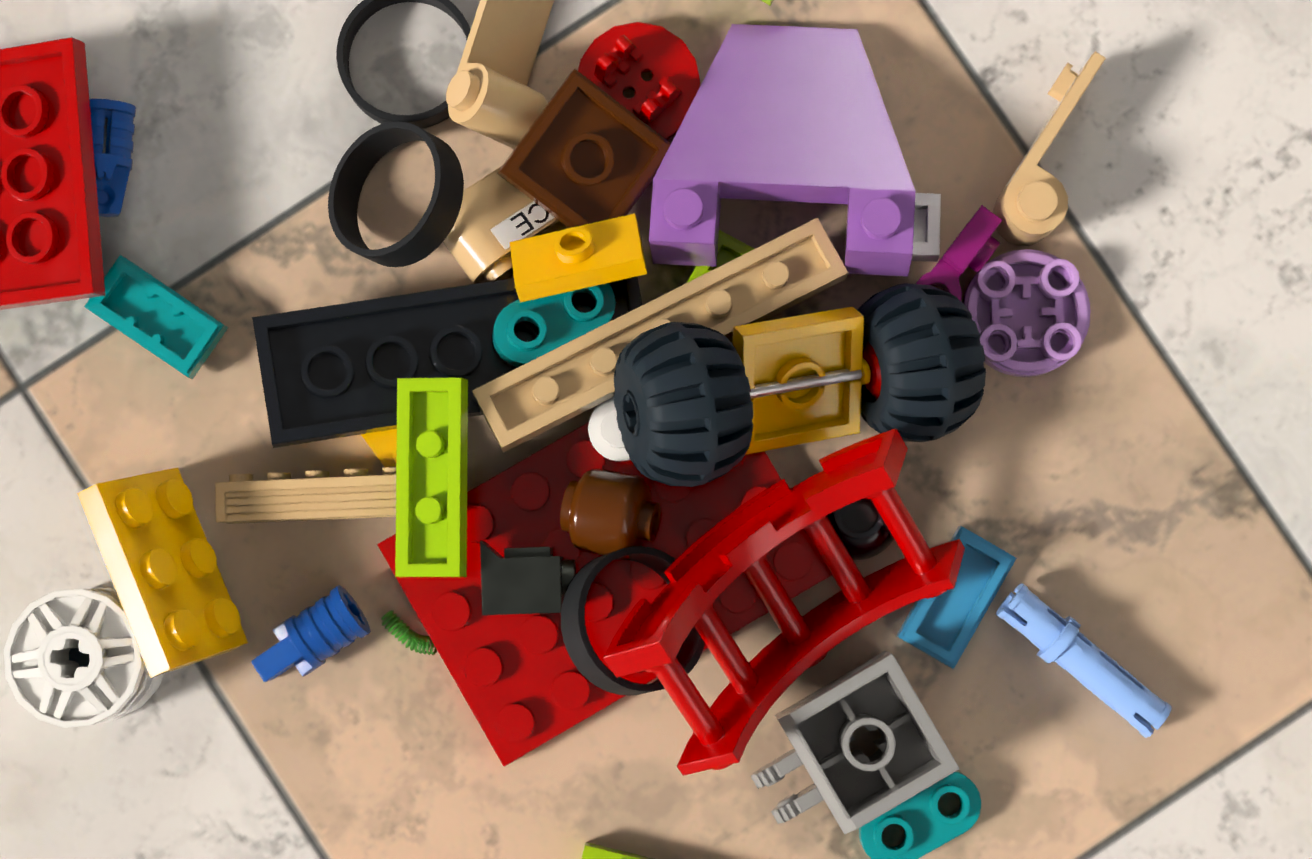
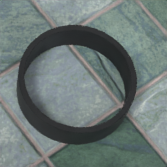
M363 0L345 20L338 37L336 49L339 75L351 98L366 115L381 124L403 121L423 129L448 119L450 116L446 101L429 111L414 115H396L373 107L362 99L353 86L349 71V55L353 40L361 26L376 12L390 5L418 2L434 6L447 13L457 22L467 40L471 29L464 15L450 0Z
M387 122L366 131L347 149L337 165L331 181L328 196V213L336 237L350 251L382 266L404 267L426 258L445 240L459 215L464 192L463 172L459 159L452 148L443 140L408 122ZM410 141H425L431 151L435 166L434 189L426 212L416 227L397 243L382 249H369L361 237L357 219L358 201L367 176L375 164L393 148Z
M644 546L627 547L595 558L583 566L574 576L566 590L562 603L561 631L571 660L581 674L591 683L610 693L631 696L665 689L659 679L650 684H639L621 677L616 678L614 673L598 658L590 643L585 625V604L588 591L595 577L613 560H631L644 564L653 569L669 584L670 581L664 571L676 559L663 551ZM624 556H630L628 559H619ZM695 627L690 631L676 656L687 674L697 664L705 646V642Z

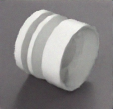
M112 588L59 590L30 603L12 624L4 648L5 678L17 702L38 720L62 728L91 726L104 721L119 719L139 709L160 687L164 675L161 674L150 678L118 594ZM79 648L80 652L89 654L90 661L88 666L79 667V663L70 661V649Z

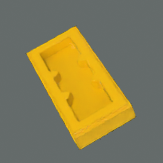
M635 213L510 242L514 283L520 303L647 274L640 229Z

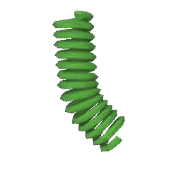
M393 610L381 618V620H384L382 626L388 622L385 629H388V632L393 630L391 635L396 634L395 638H398V641L402 640L401 644L407 641L405 647L408 648L410 646V651L415 650L416 653L435 655L437 652L436 647L433 652L434 644L429 636L413 632V629H410L407 623H403V620H400V617H397Z

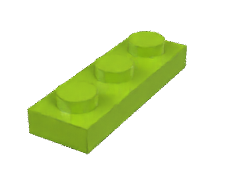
M397 378L395 577H467V379Z

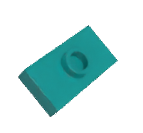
M122 255L117 258L104 277L106 296L92 297L84 306L191 379L196 376L229 328Z

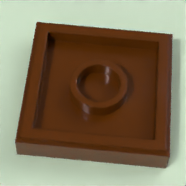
M574 69L567 76L497 174L568 228L626 216L653 180L671 143Z

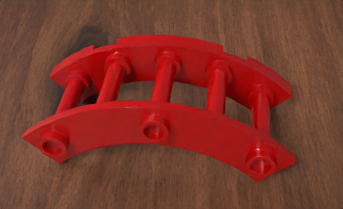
M896 428L861 440L819 459L824 469L823 471L807 478L792 488L789 487L785 479H782L733 511L694 542L664 571L670 583L651 604L647 599H640L615 634L603 659L616 678L644 670L646 672H654L693 730V734L687 742L677 764V768L683 776L709 769L721 770L732 764L739 763L747 743L768 710L805 670L821 662L826 657L828 651L863 627L899 608L923 598L937 597L947 590L955 588L965 547L961 540L957 539L929 548L894 488L896 487L908 450ZM863 498L871 499L905 556L904 559L866 577L862 576L827 518L828 514ZM802 529L807 533L841 591L810 610L804 616H801L766 560L770 550ZM743 572L782 632L750 662L747 661L712 606L716 598ZM693 627H695L730 681L710 708L676 658L683 642Z

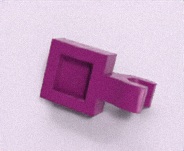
M981 205L930 272L924 274L915 284L938 286L961 301L960 275L967 267L978 273L1000 245V242L991 235L1002 222V219Z

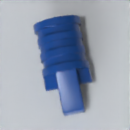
M89 99L99 216L118 217L121 213L128 177L133 164L131 154L134 147L132 137L135 131L133 121L136 107L122 101ZM105 119H107L105 153H103Z
M338 585L330 590V595L322 597L312 607L305 608L300 612V615H293L276 626L272 631L279 642L257 656L251 663L263 682L275 679L293 666H296L301 676L304 677L326 662V658L334 656L340 652L341 648L355 642L356 638H363L371 632L370 626L353 597L346 589Z

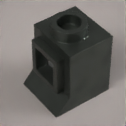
M480 541L482 615L561 613L564 595L570 582L576 575L575 559L563 560L562 556H553V547L504 548L503 557L488 543Z

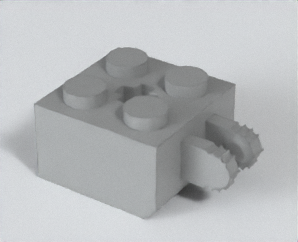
M884 651L776 714L778 722L794 749L755 771L751 778L757 788L769 787L782 780L786 774L804 765L814 784L797 794L784 798L771 811L777 823H785L824 800L843 833L847 834L869 823L960 768L892 653ZM861 726H864L869 731L879 729L881 734L880 739L873 741L878 750L869 757L860 750L851 752L849 748V742L856 740L852 735L853 732Z

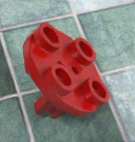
M642 22L614 26L594 39L580 59L578 72L666 140L676 135L701 86L696 59L684 41L662 26ZM644 72H650L653 78L649 81H644L641 75ZM627 89H632L635 95L628 99L624 97L623 93Z

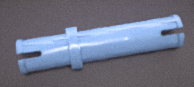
M1023 583L1015 588L1014 592L1016 594L1011 592L999 606L996 615L1004 619L1039 648L1040 651L1037 655L1046 663L1056 662L1112 710L1128 721L1145 738L1150 737L1154 732L1151 725L1158 730L1166 721L1172 706L1151 692L1133 675L1079 632L1081 625L1071 616L1065 619L1033 594Z

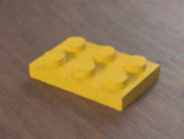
M178 467L97 483L77 493L150 678L229 652L248 643L241 626L239 611L231 601L217 566L215 551L207 541L193 506L192 494L184 483Z

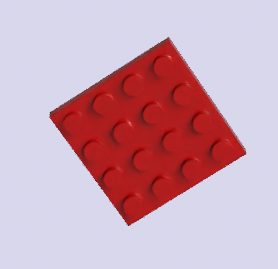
M71 37L0 49V310L106 296L85 43Z

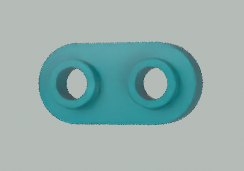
M609 283L521 303L518 299L503 308L497 316L493 329L494 347L504 361L515 367H520L610 322L616 305L614 292ZM577 293H587L594 299L595 308L590 312H580L574 308L572 297ZM523 321L531 322L538 329V337L530 342L521 341L515 335L514 327Z
M955 771L860 827V843L871 859H919L965 833L976 823L981 812L980 793L976 785L968 777ZM948 792L958 794L960 798L958 811L952 815L941 814L938 809L940 797ZM890 824L901 825L905 832L903 841L895 847L886 846L881 838L884 828Z

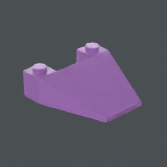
M748 24L731 25L653 178L649 245L653 264L717 267L721 198L848 204L844 264L849 272L848 274L908 277L913 255L916 191L857 29Z

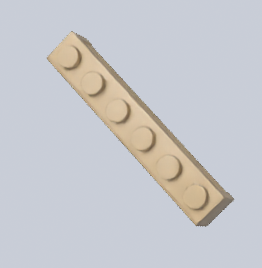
M396 467L382 468V475L368 476V469H344L343 477H329V471L326 470L305 471V478L291 479V472L267 473V480L253 481V474H230L229 482H215L216 522L234 524L396 517Z

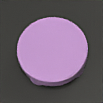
M1014 250L993 258L972 278L962 301L970 311L972 320L975 321L981 337L979 339L985 354L984 363L1001 373L1011 376H1038L1060 367L1077 354L1084 342L1090 324L1091 310L1089 297L1076 267L1067 260L1059 259L1050 253L1039 250Z

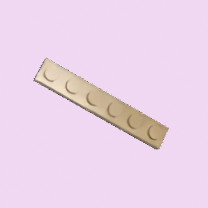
M817 217L472 390L473 396L504 453L613 398L615 393L614 372L618 357L626 345L641 333L665 323L684 322L703 325L719 331L729 339L733 337V326L763 322L846 280L849 272Z

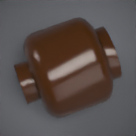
M599 468L591 469L584 473L579 481L573 480L569 483L564 493L560 512L561 529L569 532L572 544L580 551L598 555H605L627 547L642 546L644 540L654 541L661 519L660 503L652 502L650 487L642 477ZM624 556L619 559H628L630 556Z

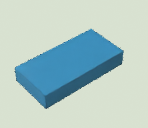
M958 526L950 540L960 539L965 547L955 588L947 590L937 597L923 598L916 601L896 637L952 669L958 663L1017 559L962 526Z

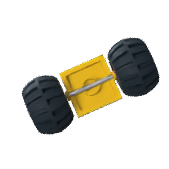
M904 283L890 287L874 294L857 310L852 306L733 326V344L719 331L703 325L670 322L641 333L627 344L620 353L614 372L615 393L613 395L614 407L617 413L616 419L625 450L637 470L652 480L670 486L693 487L711 482L724 476L746 454L860 433V415L871 428L880 434L896 428L905 442L933 441L954 432L974 415L979 407L984 394L983 388L986 378L984 348L980 343L979 338L981 336L977 325L972 320V315L964 303L949 292L931 285Z

